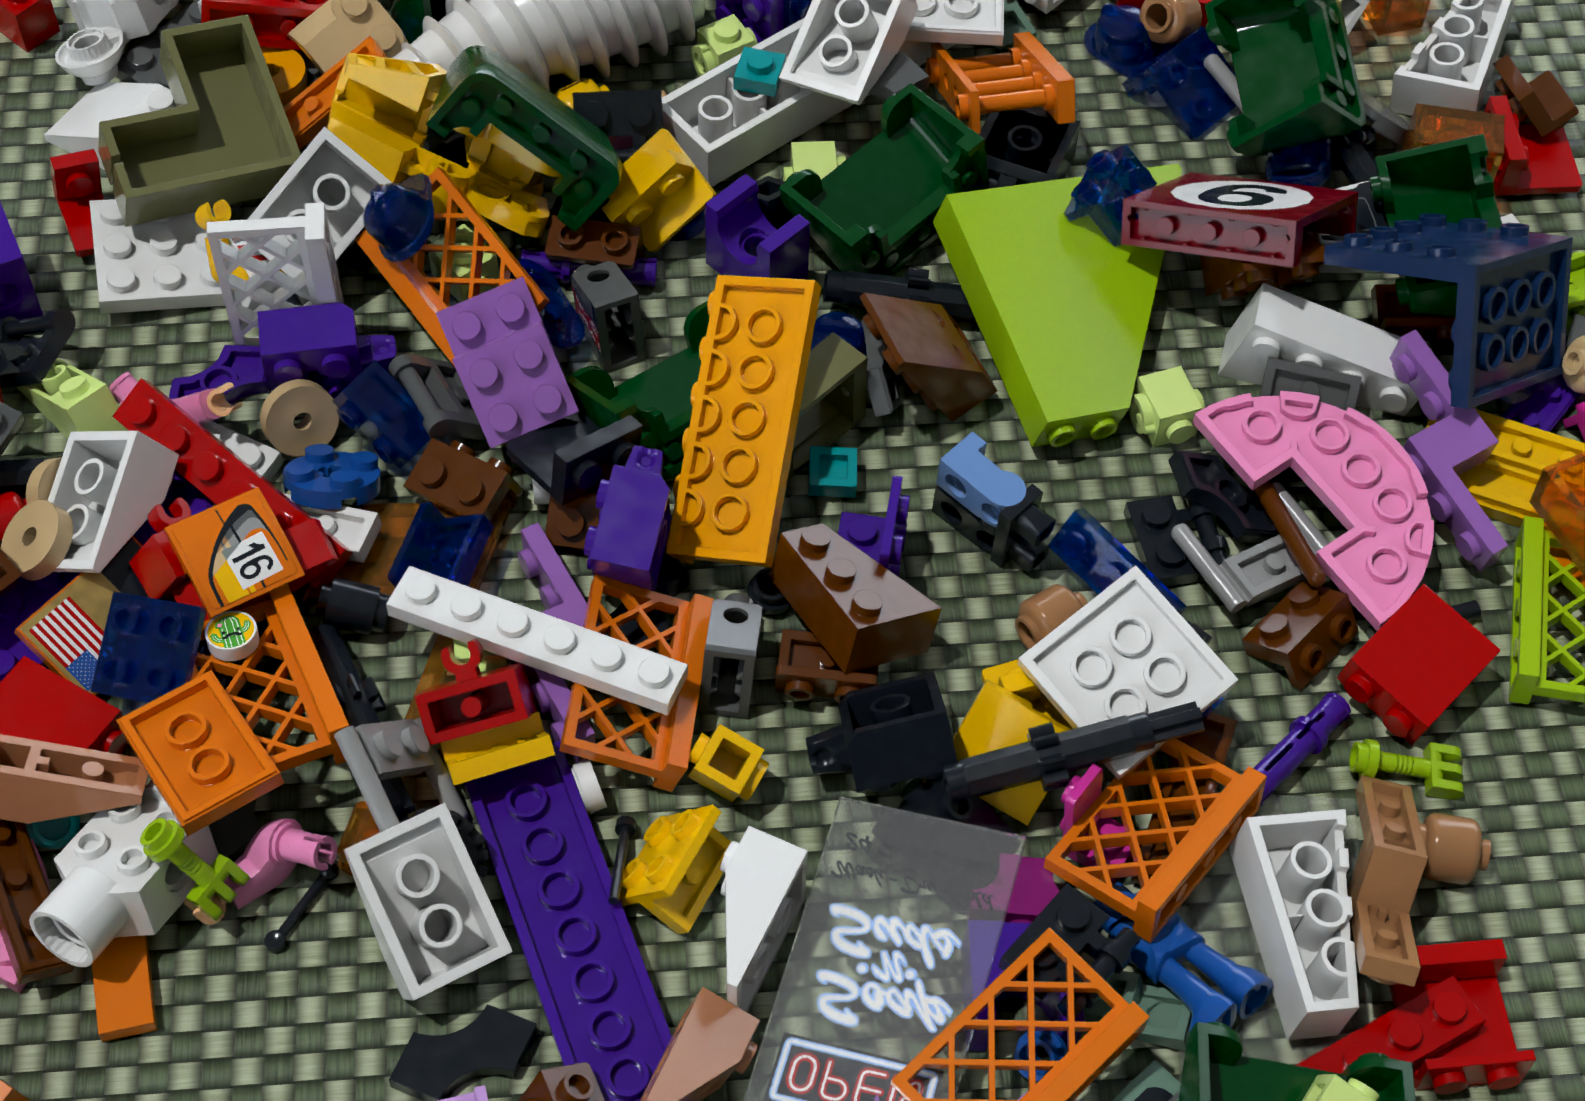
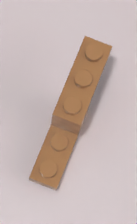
M1361 775L1355 795L1364 841L1347 889L1348 896L1352 897L1353 916L1350 920L1359 973L1367 975L1370 979L1381 984L1393 985L1400 983L1414 987L1421 967L1409 912L1428 860L1414 797L1410 786Z

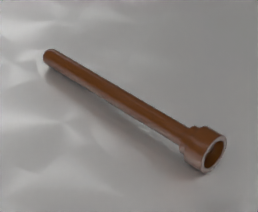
M1268 480L1256 488L1254 492L1307 582L1313 587H1320L1326 582V573L1272 482Z

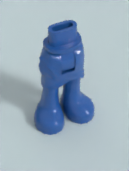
M1120 882L1113 885L1114 889L1131 899L1137 894H1133ZM1095 900L1094 904L1110 916L1107 926L1104 928V931L1110 938L1114 939L1124 927L1133 930V920L1101 901ZM1175 912L1151 943L1139 937L1140 943L1130 953L1132 956L1131 962L1142 970L1155 985L1158 982L1164 984L1189 1008L1192 1013L1189 1033L1196 1022H1220L1228 1025L1231 1029L1236 1015L1243 1020L1255 1014L1265 1003L1273 988V981L1263 972L1238 965L1206 945L1203 936L1187 926L1177 912ZM1189 961L1213 981L1223 994L1209 987L1181 964Z

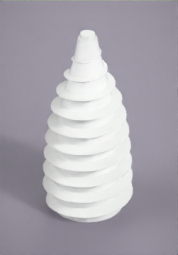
M445 0L446 16L439 22L430 16H425L422 23L423 34L411 44L403 42L401 45L402 51L393 58L440 64L448 71L449 66L467 47L475 45L485 46L495 51L549 91V76L563 74L571 84L576 81L580 82V67L592 64L603 77L609 78V57L619 53L630 65L638 67V46L647 42L660 55L666 56L668 52L667 34L678 30L687 40L694 41L695 22L703 18L705 3L704 0Z

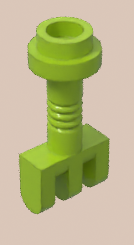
M1365 739L1362 743L1354 742L1351 747L1349 769L1351 772L1358 773L1359 778L1361 775L1374 778L1377 771L1410 775L1412 777L1424 778L1425 796L1457 800L1464 796V786L1461 782H1457L1463 778L1462 766L1457 764L1462 760L1461 749L1457 746L1430 742L1423 751V758L1380 751L1379 742L1372 739Z
M164 818L152 821L144 829L140 837V843L144 846L143 851L145 855L153 862L170 860L195 881V886L186 898L207 916L217 921L224 912L217 904L210 900L213 895L216 894L231 904L237 894L224 881L229 876L232 881L244 886L251 877L231 859L221 854L216 857L211 865L206 863L182 842L185 835L184 829L176 821H166Z

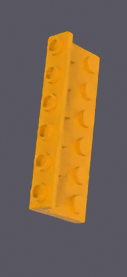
M717 275L715 290L710 293L708 298L709 323L706 336L701 339L699 346L701 366L698 381L693 384L690 398L693 409L690 425L684 431L682 438L684 458L681 474L677 475L674 482L673 494L676 501L666 545V554L678 559L683 564H693L694 560L772 568L822 287L816 280Z

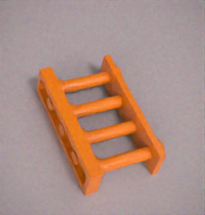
M1030 32L1013 33V48H1009L1007 53L953 59L940 42L931 43L932 57L926 58V74L929 76V83H933L956 113V117L977 134H981L980 114L1042 107L1058 124L1075 122V79Z

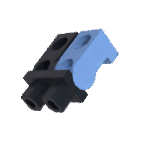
M972 431L940 459L932 512L978 548L991 554L990 560L1000 568L1012 559L1029 573L1047 557L1049 546L1043 541L1054 530L1056 520L1040 508L1043 491L1034 484L1026 488L1020 476L1013 472L1002 471L985 457L987 443Z

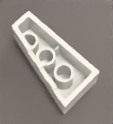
M1453 0L1449 12L1444 18L1439 17L1432 26V33L1424 43L1419 42L1412 51L1411 59L1405 66L1401 65L1394 73L1390 109L1400 114L1474 128L1495 68L1493 63L1498 59L1513 16L1515 0Z
M1265 283L1261 285L1226 334L1217 376L1262 385L1269 356L1362 376L1356 406L1405 416L1419 400L1408 383H1403L1396 376L1392 362L1389 359L1400 336Z
M1346 809L1247 817L1229 847L1267 976L1273 981L1272 993L1287 1041L1336 1036L1359 1008L1355 942L1351 941L1349 920L1353 916L1352 897H1349L1347 894L1346 872L1350 868L1348 848H1344L1343 830L1347 826Z

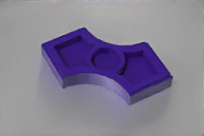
M224 345L219 358L206 370L192 376L174 378L169 398H180L203 390L218 388L227 382H231L234 385L233 388L225 391L224 394L225 399L230 404L251 394L268 393V385L260 357V346Z

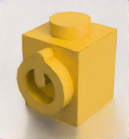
M719 724L711 737L701 733L689 756V761L695 765L688 777L730 802H733L737 797L748 801L768 768L769 762L760 758L764 752L763 748Z

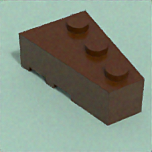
M823 523L781 532L769 578L845 674L928 652L942 607Z

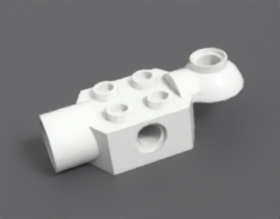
M66 0L80 31L70 36L59 47L55 54L56 63L67 73L80 77L86 85H101L112 80L119 72L117 64L121 59L125 45L131 39L149 35L156 30L158 24L178 4L179 0Z
M152 780L146 784L141 804L98 811L54 858L62 882L31 914L29 922L37 939L52 954L68 964L77 967L90 966L115 937L155 935L187 899L186 896L196 884L195 881L170 860L153 862L143 851L144 846L140 843V837L144 829L152 821L164 818L166 821L174 820L178 823ZM209 825L188 837L186 834L184 835L182 842L197 854L198 857L211 865L218 856V852Z

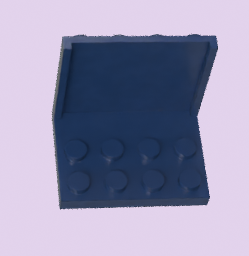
M1427 213L1420 214L1418 220H1397L1394 222V227L1369 228V234H1344V241L1324 246V264L1458 283L1456 319L1451 329L1454 354L1453 366L1448 377V385L1451 390L1450 406L1470 409L1563 374L1562 361L1565 353L1573 237L1529 232V225L1521 223L1501 224L1500 228L1487 227L1488 221L1479 218L1460 219L1459 223L1446 222L1447 216L1444 214Z

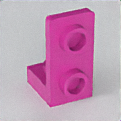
M1094 763L1082 777L1074 776L1062 794L1061 802L1065 805L1064 816L1059 828L1063 831V837L1101 794L1103 769ZM1101 818L1095 823L1098 835L1125 832L1124 826L1112 818ZM1129 846L1103 849L1107 865L1130 863L1133 861ZM1093 850L1070 852L1067 856L1084 867L1097 866ZM1112 878V884H1115L1119 878Z

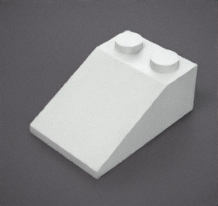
M812 0L779 79L782 82L860 105L903 45L918 9L916 0Z
M106 82L101 85H95L44 134L47 142L69 153L95 149L99 166L105 170L98 151L99 122L176 107L171 90L160 84Z
M324 126L247 220L305 216V203L324 202L335 259L337 261L395 191L397 186ZM296 234L275 235L272 240L288 247L297 239ZM262 249L258 250L270 261L276 257ZM289 263L281 268L284 273L293 278L303 271Z
M139 431L70 432L48 501L69 513L73 522V537L66 556L53 572L100 573L144 524L154 506L161 504L165 500L173 479V472L179 454Z
M446 803L433 807L344 849L378 945L404 1000L414 1001L513 952Z
M748 826L740 843L735 841L730 843L720 870L725 872V879L720 893L725 896L727 1001L745 1012L748 1011L805 900L808 851L751 826Z

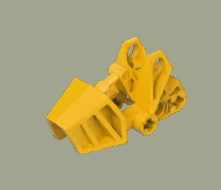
M347 53L331 103L327 126L329 131L395 185L409 176L424 181L439 167L447 172L480 215L520 235L535 238L542 236L550 213L547 198L541 197L543 192L542 182L544 180L541 177V173L551 177H559L560 173L491 123L477 137L469 132L470 128H453V130L466 135L464 142L467 162L469 163L468 168H464L457 163L424 149L423 145L429 127L426 125V122L447 71L440 64ZM442 185L430 195L429 213H446L448 193Z

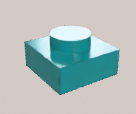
M744 47L733 77V89L776 97L781 83L779 76L786 62V54Z
M810 446L808 496L856 498L857 448Z

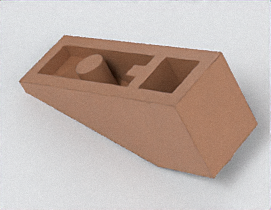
M0 734V819L29 824L142 803L149 775L138 757Z
M702 987L684 1012L640 1101H701L720 1089L734 1070L743 1074L758 1048V1045L750 1040L760 1020Z

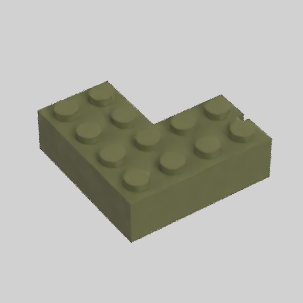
M248 14L161 30L160 63L176 107L99 122L98 151L109 183L113 185V194L125 227L193 213L207 202L213 208L214 203L219 200H225L230 205L266 197L301 155Z

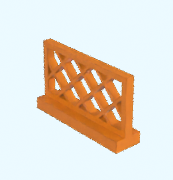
M439 167L375 230L367 227L355 239L453 365L452 359L454 354L436 315V312L450 307L451 285H469V299L479 295L480 285L500 286L515 280L510 279L512 272L516 278L524 277L538 312L550 302L548 297L447 172ZM442 185L448 193L446 213H428L430 195ZM458 207L463 211V213H457ZM405 220H417L415 244H401L393 234ZM428 220H446L444 245H426ZM457 221H471L474 225L473 246L454 245ZM484 239L490 246H484ZM408 252H414L413 258ZM425 252H443L441 277H427L424 273ZM454 253H472L470 278H452ZM483 253H496L500 257L499 279L481 278ZM434 284H440V290Z
M595 574L591 582L583 627L601 634L608 633L610 637L630 644L619 629V626L635 619L649 638L635 646L646 650L655 646L660 655L688 664V677L668 716L655 712L648 717L644 716L636 704L614 696L596 703L585 686L572 682L559 751L654 777L652 787L672 792L688 769L702 679L704 650L714 599L695 593L691 601L688 602ZM602 594L619 598L628 611L612 619L600 603ZM657 609L674 614L673 627L660 633L646 613ZM598 620L601 625L596 627V623ZM671 638V640H670V646H669V644L666 642V640H668V639ZM618 703L622 705L634 722L633 725L619 732L615 730L603 713V711ZM581 704L586 709L582 712H580ZM592 718L606 739L597 744L575 738L577 725ZM655 723H657L656 730H654V728L652 727V725ZM641 732L652 747L651 759L634 755L623 740Z
M288 584L268 592L270 600L236 610L249 614L254 618L255 622L266 619L268 627L260 637L258 647L246 658L242 666L219 660L212 654L207 656L189 649V644L206 639L205 629L211 619L172 631L176 647L190 681L210 670L234 677L225 691L239 711L248 713L245 721L253 731L260 718L281 724L272 740L255 735L280 772L331 754L336 765L346 762L334 734L341 729L349 727V724ZM263 655L283 660L275 675L254 670ZM246 681L266 687L257 702L237 697ZM278 691L298 696L290 712L269 706ZM293 728L313 733L316 741L299 747L284 744Z
M1178 739L1169 740L1120 780L1115 777L1045 857L1044 868L1133 920V931L1139 937L1151 943L1230 846L1246 818L1253 817L1260 809L1267 776L1250 766L1241 775ZM1160 749L1178 759L1180 767L1154 770L1151 758ZM1212 778L1226 787L1221 793L1199 795L1195 780ZM1185 782L1189 796L1163 798L1159 783ZM1149 784L1153 799L1126 801L1124 789L1127 786ZM1193 809L1197 821L1194 825L1171 827L1167 812ZM1158 814L1162 829L1135 831L1131 815ZM1122 818L1125 832L1098 835L1095 823L1099 819ZM1166 842L1169 856L1166 859L1143 860L1139 845ZM1130 847L1134 862L1106 864L1103 853L1104 848ZM1093 850L1097 866L1079 868L1065 860L1070 852ZM1138 876L1141 889L1131 899L1114 889L1111 879Z
M1049 927L891 1080V1085L906 1101H1074L1144 1031L1150 1016L1134 1001L1129 1004ZM1048 947L1066 963V982L1034 981V961ZM1026 969L1027 981H1014ZM1073 971L1084 982H1074ZM1003 991L1027 992V1020H995L994 999ZM1034 992H1066L1067 1021H1035ZM1074 993H1097L1112 1009L1099 1022L1075 1021ZM987 1007V1020L975 1019ZM964 1029L988 1030V1059H955V1037ZM995 1030L1027 1031L1028 1060L995 1059ZM1035 1031H1067L1068 1053L1060 1061L1035 1060ZM1075 1032H1088L1075 1045ZM948 1045V1059L935 1058ZM924 1068L948 1069V1099L924 1098L909 1082ZM955 1069H988V1099H955ZM995 1070H1028V1092L1020 1100H995ZM1035 1070L1049 1071L1036 1084Z

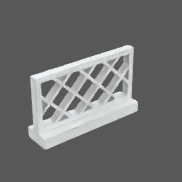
M324 202L305 203V216L207 222L206 233L235 345L260 346L259 337H246L245 335L254 326L258 328L257 312L297 307L286 301L293 294L309 300L304 306L337 302L344 304ZM296 234L297 239L288 247L272 240L275 235ZM240 238L248 243L237 250L222 242L221 239ZM259 249H262L276 257L265 264L251 256ZM289 263L303 271L293 278L279 270ZM241 266L255 274L245 281L231 273ZM266 280H269L282 288L273 295L259 288V286ZM246 297H249L262 305L252 311L239 303Z

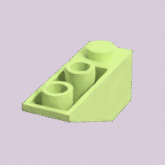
M59 358L56 359L41 384L17 387L67 439L70 432L129 431L112 417L119 406L107 384Z

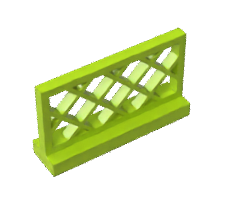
M1524 516L1514 543L1508 701L1529 704L1532 695L1585 703V668L1571 655L1572 652L1585 645V627L1572 615L1573 612L1585 605V587L1572 576V574L1585 567V535L1544 529V518ZM1550 547L1568 549L1577 560L1563 567L1549 554ZM1560 582L1577 597L1565 606H1562L1548 593L1550 588ZM1559 621L1577 637L1563 647L1548 633V628ZM1559 661L1576 678L1569 683L1546 680L1547 668Z

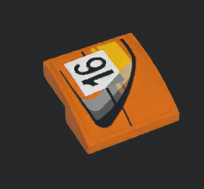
M259 487L164 528L185 575L188 574L209 619L305 575L285 533Z

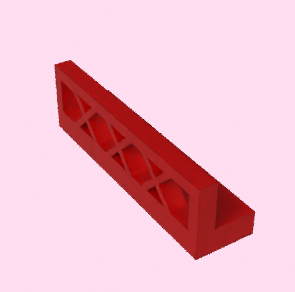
M202 0L201 23L248 14L260 47L302 50L297 43L290 40L287 34L328 0Z

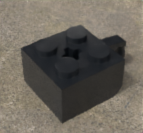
M1037 107L989 113L981 129V134H979L985 141L989 177L988 189L1065 179L1075 157L1081 121L1075 119V122L1058 124L1047 111Z
M935 672L847 692L838 705L841 725L805 738L813 774L852 770L857 792L867 789L875 792L884 791L894 787L897 782L918 777L925 780L939 778L942 776L941 766L958 762L947 711Z

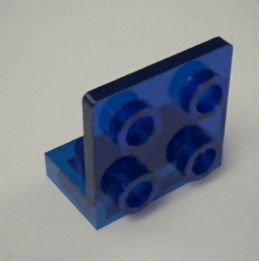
M1204 26L1191 32L1178 44H1171L1121 83L1130 97L1145 89L1149 95L1158 91L1191 140L1202 135L1236 107V104L1204 67L1205 58L1210 54H1217L1236 77L1218 47L1208 37Z
M113 591L91 692L149 703L191 681L206 610L199 606Z

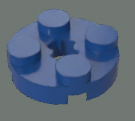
M327 444L310 445L305 448V456L292 460L284 467V492L286 493L290 490L291 500L296 504L315 509H342V500L357 497V506L368 503L375 499L381 491V471L378 466V456L369 451L355 453L334 452V448Z

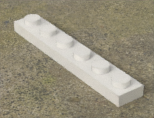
M412 566L408 567L386 603L388 616L466 644L470 640L477 639L482 645L483 650L667 716L688 677V664Z

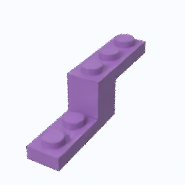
M1415 329L1400 337L1389 359L1399 380L1403 383H1408L1419 398V404L1423 413L1430 420H1435L1436 423L1409 437L1403 448L1412 458L1426 484L1430 512L1439 522L1445 523L1455 537V544L1460 554L1466 560L1472 561L1478 571L1481 572L1495 564L1509 545L1458 476L1485 462L1499 441L1474 407L1463 409L1450 406L1449 373Z
M539 523L521 529L523 550L517 552L518 560L527 578L535 577L541 586L539 588V595L546 609L542 613L583 627L587 603ZM509 659L511 665H512V664H515V663H519V662H516V661H514V660ZM524 664L537 711H539V714L548 713L553 722L550 725L552 736L555 742L560 741L561 743L571 691L563 678ZM588 720L578 724L575 738L596 744L595 732ZM572 755L576 763L588 760Z

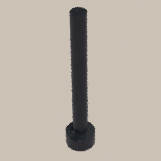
M621 816L616 820L615 832L619 839L608 902L612 905L619 903L629 838L636 832V820L630 816Z

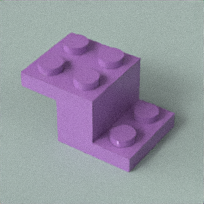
M523 276L436 312L454 354L452 361L490 448L579 412L560 367V361Z

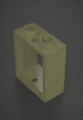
M834 332L810 350L788 480L809 464L810 446L829 447L866 416L868 357Z

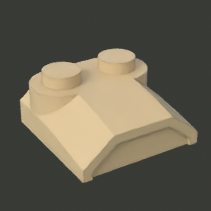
M328 0L287 34L291 41L293 40L297 43L322 75L369 36L379 43L387 58H393L402 51L401 45L403 42L408 43L401 28L378 0Z

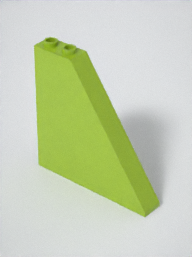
M1179 163L954 193L945 196L933 220V224L1032 447L1051 444L1053 447H1059L1075 439L1092 437L1095 440L1103 439L1117 430L1118 424L1130 408L1165 250L1121 244L1123 199L1180 177L1182 169ZM1135 213V217L1138 219L1139 215Z

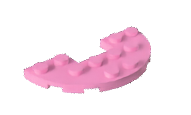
M1280 391L1279 396L1251 397V393L1224 399L1195 413L1193 418L1195 427L1252 491L1291 467L1348 530L1318 550L1316 558L1327 576L1343 593L1348 594L1350 602L1373 628L1378 631L1417 591L1431 556L1434 539V520H1431L1426 484L1417 466L1401 444L1384 428L1357 410L1348 407L1345 411L1336 406L1320 402V396L1301 392Z

